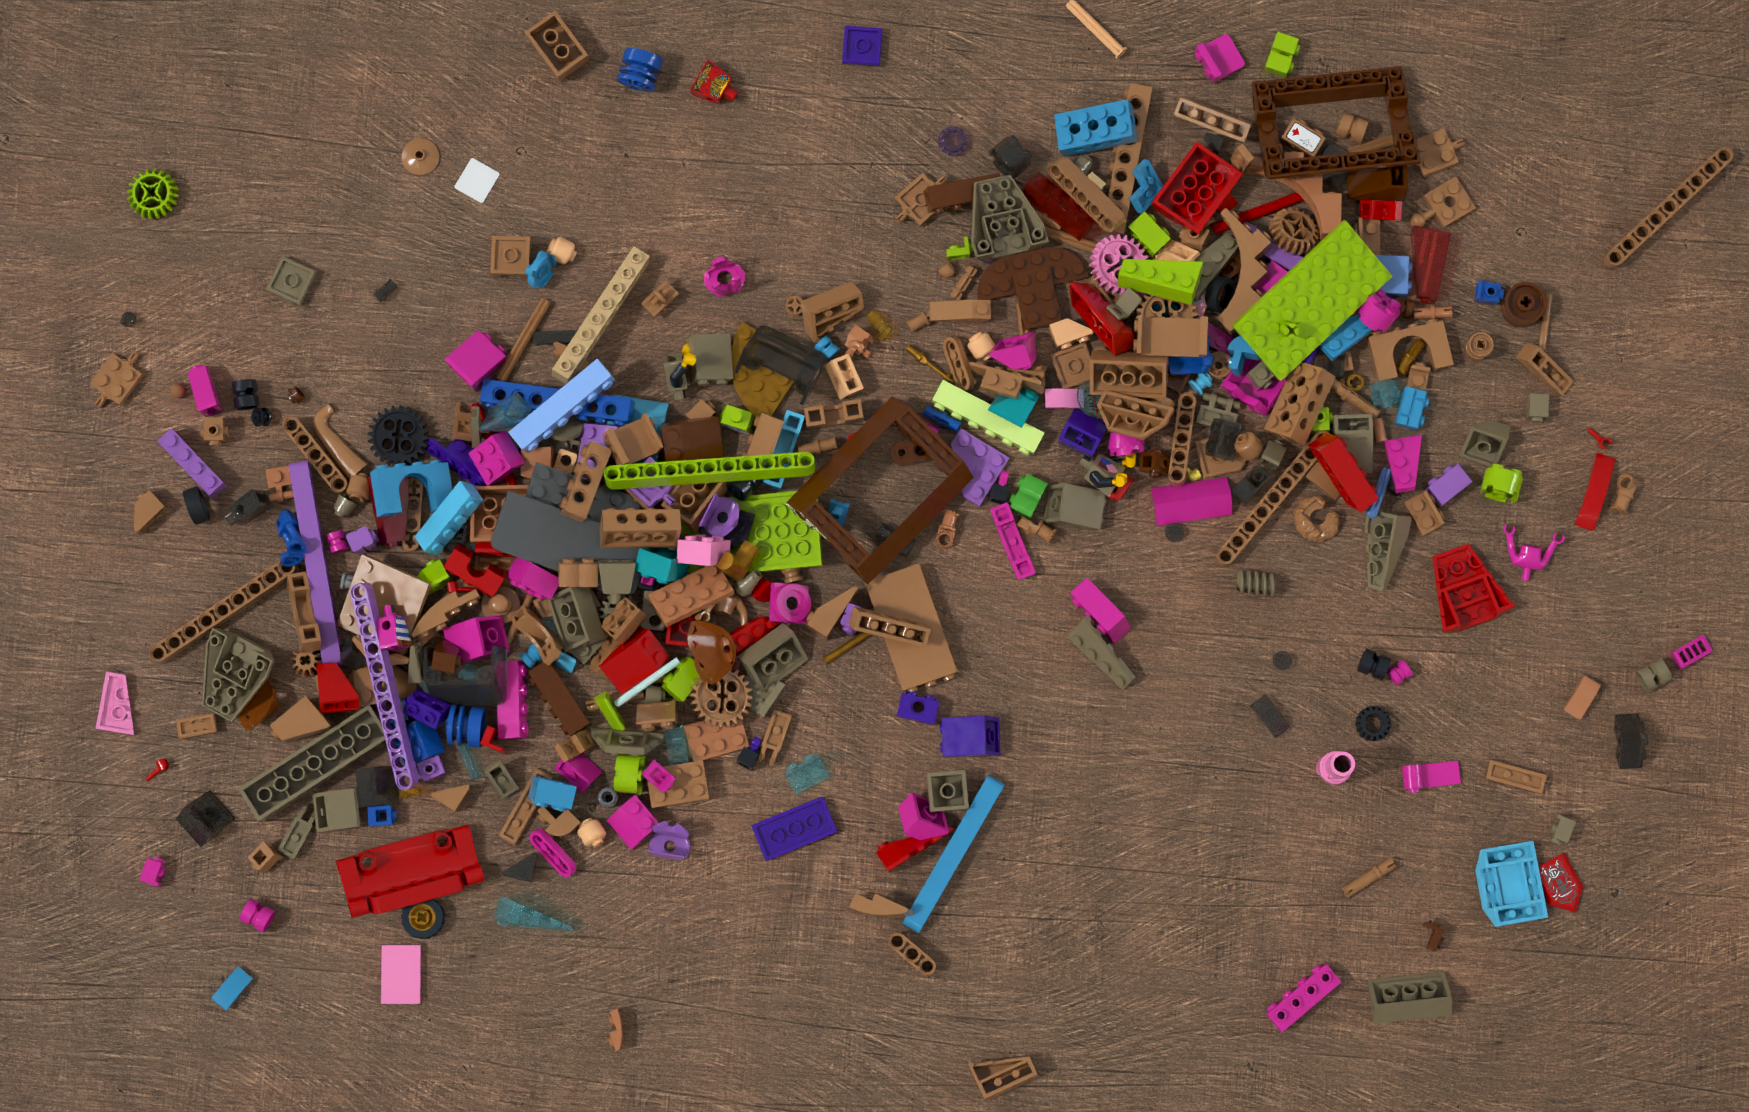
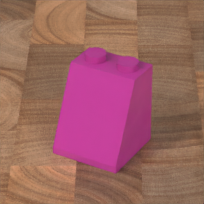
M479 330L444 359L448 366L475 392L483 385V379H489L507 359L505 356L506 351L499 344L495 346L491 342L493 339L486 332L482 334Z
M502 615L475 617L443 629L445 639L460 648L459 656H462L461 665L510 653Z

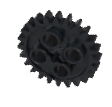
M402 405L399 406L398 410L392 406V411L390 412L387 408H384V415L378 412L380 418H373L376 424L369 425L373 432H367L372 437V439L367 440L368 443L374 444L370 447V450H377L374 456L379 457L381 455L380 462H384L387 459L386 464L388 466L392 462H394V465L399 463H405L406 465V461L412 465L413 458L419 461L418 454H425L421 449L428 448L424 441L430 439L425 436L430 431L429 429H424L428 424L426 422L421 423L423 420L422 415L416 418L418 413L416 410L410 413L411 408L407 407L404 411ZM402 420L400 433L403 437L399 438V452L396 453L398 441L394 436L398 435V421ZM388 422L395 423L391 431L385 429ZM408 423L414 425V428L411 432L404 431V428ZM392 441L393 446L386 450L384 449V443ZM406 442L412 443L409 451L403 450V445Z

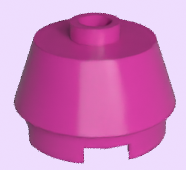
M1112 432L1108 449H1110V456L1116 454L1117 456L1129 455L1138 452V449L1139 452H1144V444L1146 443L1141 439Z

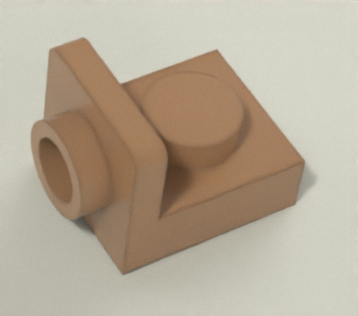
M1424 363L1411 365L1406 386L1426 391L1431 368L1426 367L1427 365Z

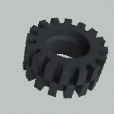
M1369 706L1360 711L1355 723L1356 731L1360 734L1359 736L1367 741H1377L1384 738L1390 732L1389 730L1392 725L1389 713L1385 712V709L1379 708V706ZM1370 716L1377 717L1381 722L1380 728L1377 731H1371L1366 726V720Z

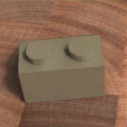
M965 770L926 773L930 812H953L969 809Z

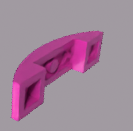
M1008 502L991 508L992 518L1017 580L1036 574Z

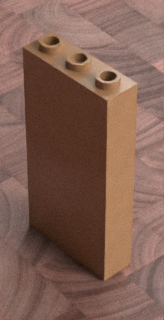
M918 563L875 578L868 585L865 583L874 611L924 623L931 629L926 647L883 637L902 692H916L920 686L925 685L927 688L936 685L937 680L943 679L948 681L955 678L954 674H957V669L920 564Z

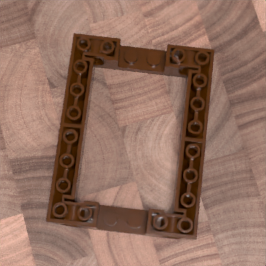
M1402 66L1252 82L1253 111L1264 174L1268 180L1421 163L1415 129H1411L1407 109L1408 93ZM1385 96L1394 148L1286 159L1283 165L1282 144H1279L1275 121L1276 108Z
M892 396L786 504L812 530L816 529L842 555L840 558L868 585L974 477L965 462L909 406ZM894 422L899 427L898 430L905 437L909 435L935 461L933 465L940 472L943 471L948 477L870 555L816 499Z

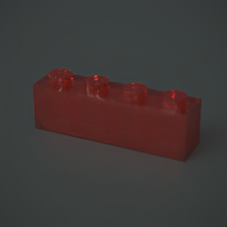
M1037 172L1027 182L1022 191L1032 205L1045 213L1078 241H1081L1089 233L1095 223V220L1072 197L1040 172Z

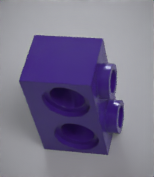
M418 688L407 697L403 713L436 730L446 722L451 705Z

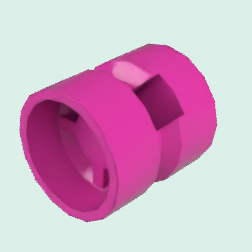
M251 898L243 908L239 920L247 925L253 924L254 929L264 933L272 922L276 911L267 906L261 907L260 902Z

